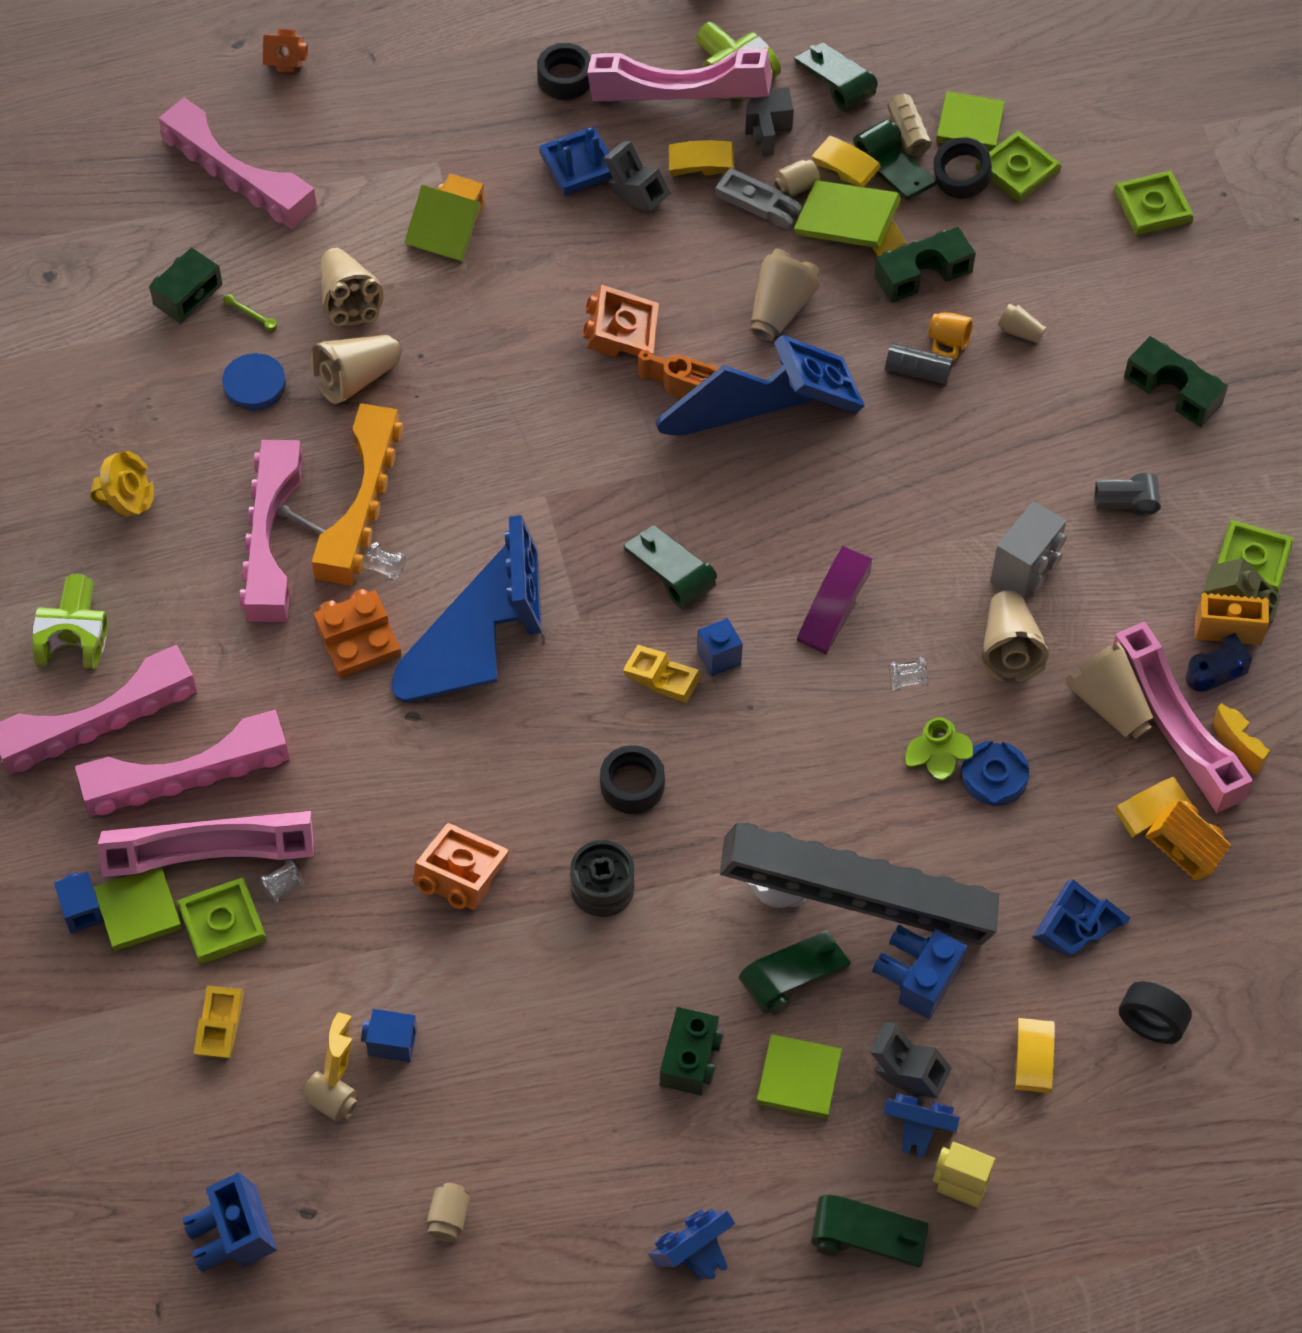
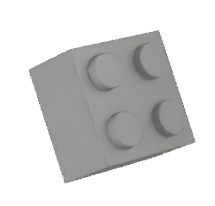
M1033 501L997 545L990 582L1006 591L1018 592L1024 600L1031 591L1036 593L1044 582V574L1048 569L1053 571L1061 561L1063 554L1060 552V549L1067 538L1064 534L1067 520Z

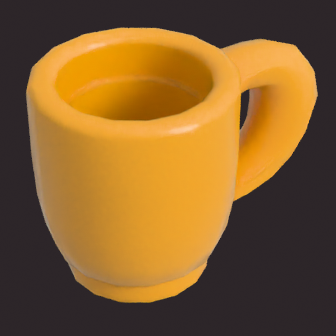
M935 313L928 329V337L933 338L932 353L951 357L954 361L958 356L959 350H965L970 341L973 319L955 313ZM938 344L953 348L952 352H944L939 348Z

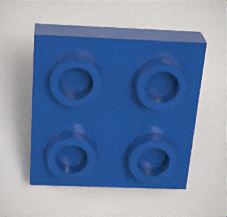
M594 126L539 145V154L564 196L613 179L603 159L610 152Z
M897 1093L895 1100L887 1099L884 1114L903 1119V1153H909L911 1146L917 1145V1156L923 1157L937 1127L957 1132L960 1116L953 1114L954 1107L933 1102L930 1109L918 1106V1098Z
M701 1209L684 1220L685 1228L677 1233H674L673 1230L669 1231L654 1242L657 1248L649 1252L648 1255L655 1266L676 1267L683 1262L700 1279H703L705 1276L708 1279H714L715 1273L713 1270L717 1269V1267L720 1270L727 1269V1263L716 1237L736 1223L728 1211H714L710 1209L704 1212Z

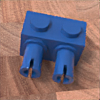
M899 924L896 927L897 932L894 931L890 938L889 945L895 946L914 956L916 963L909 967L882 952L879 955L880 960L877 959L873 966L872 973L878 974L899 985V990H901L899 1004L930 1020L963 965L967 945L936 929L931 937L925 939Z
M239 1172L205 1188L211 1205L182 1219L183 1224L186 1226L184 1227L185 1231L192 1240L216 1227L219 1229L221 1238L193 1250V1257L198 1258L195 1260V1263L202 1273L230 1258L245 1267L277 1251L257 1187Z

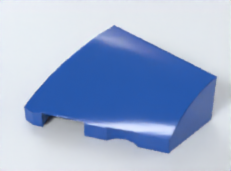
M1072 879L1066 882L1032 937L1050 949L1068 956L1079 951L1088 943L1102 938L1106 933L1118 926L1128 923L1130 917L1109 900H1099Z

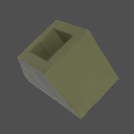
M1244 558L1211 565L1203 591L1207 595L1210 593L1217 595L1219 593L1221 596L1226 594L1229 597L1232 594L1234 597L1239 595L1241 598L1246 596L1248 599L1251 596L1254 599L1257 597L1264 599L1266 597L1269 600V623L1274 621L1280 600V595Z

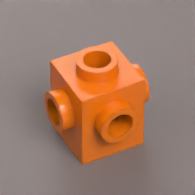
M278 29V34H263L262 65L277 66L276 71L294 72V67L303 66V61H307L308 44L304 43V36L296 35V30ZM285 46H286L287 49H288V54H286V53L284 52V47H285Z

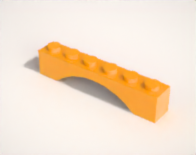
M360 403L352 430L355 448L364 465L362 486L356 500L347 513L332 527L320 534L312 558L315 580L353 586L356 574H361L363 571L364 555L362 553L364 547H369L371 544L372 520L377 521L379 517V496L386 493L388 485L387 469L394 466L396 458L394 446L396 441H401L404 425L399 422L398 409Z

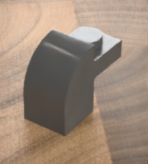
M789 87L770 89L768 97L751 98L747 104L745 135L753 134L754 144H760L762 156L774 155L775 131L793 129L794 108Z
M631 141L621 142L603 158L613 177L608 182L620 199L634 209L652 211L671 194L659 168L643 167Z
M884 1022L870 1051L878 1062L875 1072L881 1078L915 1095L938 1098L952 1069L937 1048L912 1044L895 1023Z

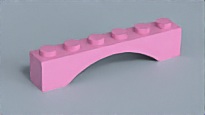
M739 49L728 58L714 65L684 71L665 70L647 66L632 60L622 53L592 54L587 71L593 101L606 102L621 100H697L701 98L768 97L772 81L768 49Z
M185 97L159 117L160 135L166 144L175 146L190 161H196L202 165L211 176H217L223 180L232 191L240 192L248 198L252 205L261 207L268 212L276 222H282L290 229H293L317 208L314 188L295 174L261 170L246 165L229 155L212 136L208 127L206 112Z
M261 440L260 453L255 452L254 470L258 472L257 479H252L251 496L252 499H255V506H249L248 522L249 526H252V534H246L245 548L246 553L250 554L249 561L243 562L242 570L243 581H247L246 589L240 590V609L246 610L248 622L288 623L290 604L288 579L278 567L270 552V535L273 522L278 514V508L301 486L303 454L300 440Z
M1141 622L1116 633L1112 649H1114L1115 644L1118 642L1124 648L1154 721L1216 814L1245 801L1253 782L1252 778L1235 753L1215 740L1195 716L1173 677L1161 644L1146 622Z
M177 644L146 657L138 671L124 687L95 706L75 713L58 716H33L19 713L0 721V758L8 775L26 771L38 762L47 758L58 757L65 750L79 744L89 743L99 735L111 730L121 729L135 719L142 716H150L160 708L174 702L184 701L190 695L196 693L197 689L193 674Z
M275 709L243 718L234 730L218 744L201 754L182 761L142 765L105 757L77 765L75 769L89 816L92 817L95 815H108L116 809L130 805H143L149 800L158 797L175 796L183 790L193 787H206L212 785L215 781L228 777H241L249 771L263 767H276L290 759Z
M311 811L102 831L98 841V851L102 877L138 874L170 864L208 858L258 857L284 860L313 857L315 843Z

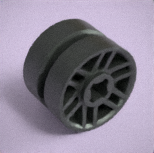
M609 840L589 842L575 853L570 865L571 893L577 906L584 912L598 917L612 916L624 910L634 895V862L630 853L620 844Z

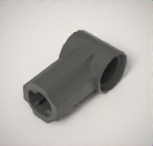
M1139 473L1131 477L1130 480H1096L1095 507L1097 509H1132L1135 514L1141 516L1155 514L1161 509L1158 477L1152 473Z

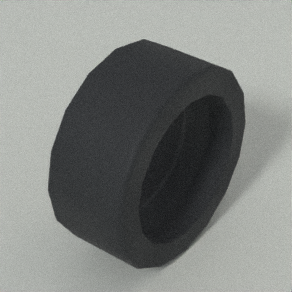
M557 43L541 52L537 60L538 85L542 91L550 97L560 100L574 99L590 89L587 71L591 59L588 51L576 44ZM559 64L575 65L582 70L577 76L565 79L554 77L548 73L552 67Z
M969 137L954 138L944 143L934 157V174L938 186L948 196L955 198H970L981 193L988 186L992 177L991 158L986 146L978 140ZM969 155L979 160L981 164L980 171L974 177L967 180H954L945 173L946 164L958 156Z
M638 745L622 746L613 750L604 759L600 768L601 793L606 803L615 810L627 814L642 813L653 808L661 800L665 789L664 765L659 756L650 749ZM627 765H637L651 772L653 782L643 792L628 794L614 787L612 776L619 768Z
M1140 981L1134 982L1128 988L1119 1006V1016L1132 1031L1157 1043L1174 1044L1182 1039L1191 1021L1192 1010L1181 996L1169 988L1152 982Z

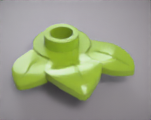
M936 717L927 722L921 736L916 737L909 743L906 751V764L909 768L927 765L928 771L935 779L945 781L954 773L957 760L973 758V744L968 736L956 732V728L951 721L942 717ZM939 733L946 734L941 738H935V736Z

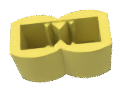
M952 1142L950 1149L943 1147L932 1182L938 1184L936 1192L979 1209L996 1158L956 1142Z

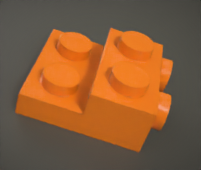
M601 285L595 295L588 297L585 306V313L590 314V320L585 322L582 330V338L587 339L586 348L616 357L619 351L638 356L641 350H648L653 355L659 303Z
M365 589L357 590L349 596V600L338 604L335 601H327L319 606L318 611L313 612L315 626L339 679L402 656L401 648L389 625L388 615L376 590L367 592Z
M447 823L416 861L412 883L416 884L417 888L426 895L436 893L447 898L448 902L457 909L467 907L475 910L490 891L492 879L507 861L509 850Z

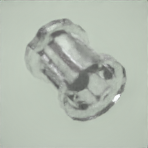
M374 542L366 553L363 568L367 571L373 569L385 574L390 581L395 582L404 569L406 555L402 553L396 555L382 549L381 544Z
M917 657L916 661L897 664L895 661L889 662L890 680L894 691H900L901 687L920 684L922 687L928 686V671L924 657Z
M290 859L284 861V866L270 875H262L258 878L263 890L272 903L280 901L279 897L293 888L305 886L300 872Z

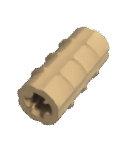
M899 94L894 96L887 103L886 107L890 114L891 122L895 123L900 129V143L904 146L907 155L917 157L925 154L931 148L932 143L928 136V130L923 125V119L919 116L917 106H915L910 95Z

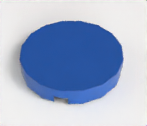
M251 353L234 359L225 368L222 377L225 396L232 404L244 406L246 410L265 409L275 404L281 398L280 394L286 388L284 368L276 359L266 354Z
M984 741L973 746L972 759L963 761L961 768L962 784L969 795L981 803L992 806L1007 805L1017 800L1025 792L1029 780V764L1023 753L1013 745L1005 742L999 744L993 743V741Z

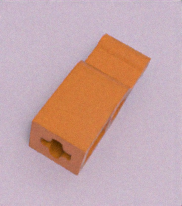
M641 350L638 355V375L643 379L651 378L662 382L664 390L668 394L680 399L719 369L713 365L683 355H672L664 359L652 355L648 350Z

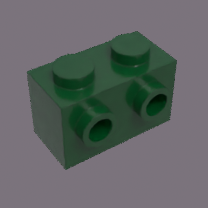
M191 247L186 253L178 256L166 271L156 276L149 285L153 305L181 324L216 292L223 283L219 265Z
M681 1007L676 1008L660 1069L659 1086L702 1096L704 1085L712 1084L716 1063L710 1062L713 1051L720 1052L724 1031L718 1030L719 1016Z

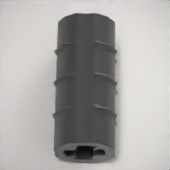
M891 343L886 359L885 371L929 381L930 383L947 385L953 358L939 355V353L927 352L923 349L911 348L908 345L903 346Z

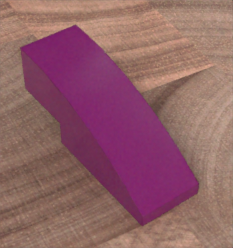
M845 546L841 547L797 636L798 642L822 653H828L854 608L857 595L871 573L872 558Z

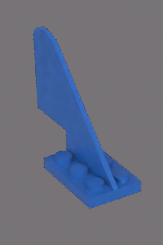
M781 335L774 344L779 353L778 359L782 366L769 378L764 380L723 365L659 416L656 426L662 434L678 436L692 434L814 400L825 402L856 414L865 405L843 357Z
M522 515L509 517V530L504 533L506 543L504 547L400 660L392 679V691L398 700L413 702L498 682L496 624L518 621V623L524 624L529 635L542 633L538 549Z

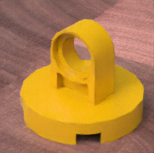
M130 451L110 455L104 460L100 468V476L96 477L92 482L90 498L97 504L111 506L116 513L125 517L136 516L148 510L154 499L153 481L148 482L147 476L144 471L149 470L147 465L138 455Z

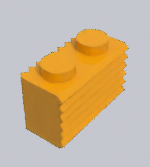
M1204 592L1201 595L1195 614V639L1262 645L1269 626V600L1266 597L1264 599L1260 597L1254 599L1251 596L1248 599L1246 596L1241 598L1239 595L1234 597L1231 594L1228 597L1226 594L1223 596L1219 593L1217 595L1212 593L1207 595Z
M1181 799L1167 804L1145 835L1147 839L1151 840V843L1156 844V847L1161 849V852L1166 853L1167 857L1176 862L1177 866L1181 867L1183 871L1187 872V875L1192 876V879L1196 881L1211 875L1221 862L1224 854L1231 847V844L1224 838V833L1219 827L1208 824L1198 815V809L1193 804Z

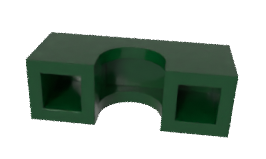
M955 227L950 230L940 231L936 235L921 241H913L905 247L894 251H887L881 256L876 257L874 277L889 301L893 303L919 293L921 278L919 270H935L943 277L945 282L972 273L976 252L960 228Z
M1149 336L1128 358L1124 373L1125 379L1148 394L1161 384H1171L1178 387L1181 392L1175 411L1199 427H1202L1222 406L1228 385L1222 382L1220 378L1206 372L1192 360L1183 357L1172 350L1166 343L1160 342L1152 336Z

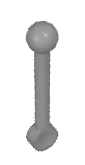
M286 505L278 508V514L282 518L288 517L319 535L325 531L294 514Z

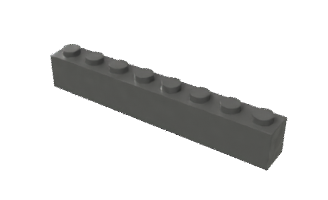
M736 823L724 836L720 867L721 876L934 932L936 929L949 937L983 945L997 932L999 894L987 891L982 886H969L957 883L950 877H935L924 874L917 868H902L891 865L884 859H869L858 856L851 850H836L825 847L824 844L817 841L799 840L792 838L791 835L784 832H770L759 829L751 823Z

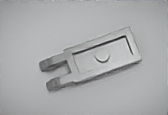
M732 168L727 171L715 187L716 197L766 220L769 219L773 225L784 230L790 228L793 223V219H791L789 214L797 217L802 211V206L797 201L784 195L782 191Z

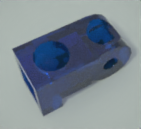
M1236 633L1230 634L1223 638L1220 649L1210 654H1196L1191 658L1186 672V683L1195 691H1208L1248 674L1252 657Z

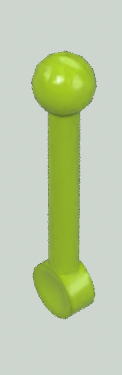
M226 294L223 297V303L226 306H234L261 322L267 331L273 332L277 329L275 319L264 318L237 302L231 294Z

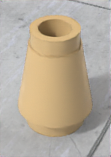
M1010 303L997 324L1003 328L1002 332L1033 341L1036 344L1046 329L1045 326L1041 325L1039 321L1021 306L1017 305L1015 307Z

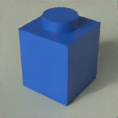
M728 618L698 629L697 652L711 676L742 664L743 643Z
M88 871L71 873L63 877L62 880L54 882L70 933L104 923Z
M373 1009L370 1021H364L361 1033V1042L366 1043L368 1056L411 1062L418 1030L416 1016Z

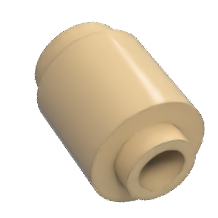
M799 160L775 172L773 187L792 198L811 189L815 181L820 180L819 171L813 161Z
M320 1071L315 1072L309 1078L302 1092V1095L308 1099L309 1105L336 1122L341 1121L343 1118L349 1119L359 1104V1101L356 1100V1090L341 1080L338 1081L335 1087L328 1086L325 1074Z
M444 1183L443 1187L435 1188L426 1225L429 1227L427 1234L430 1237L440 1241L454 1242L457 1240L458 1234L462 1233L471 1199L465 1193L464 1187L454 1183Z

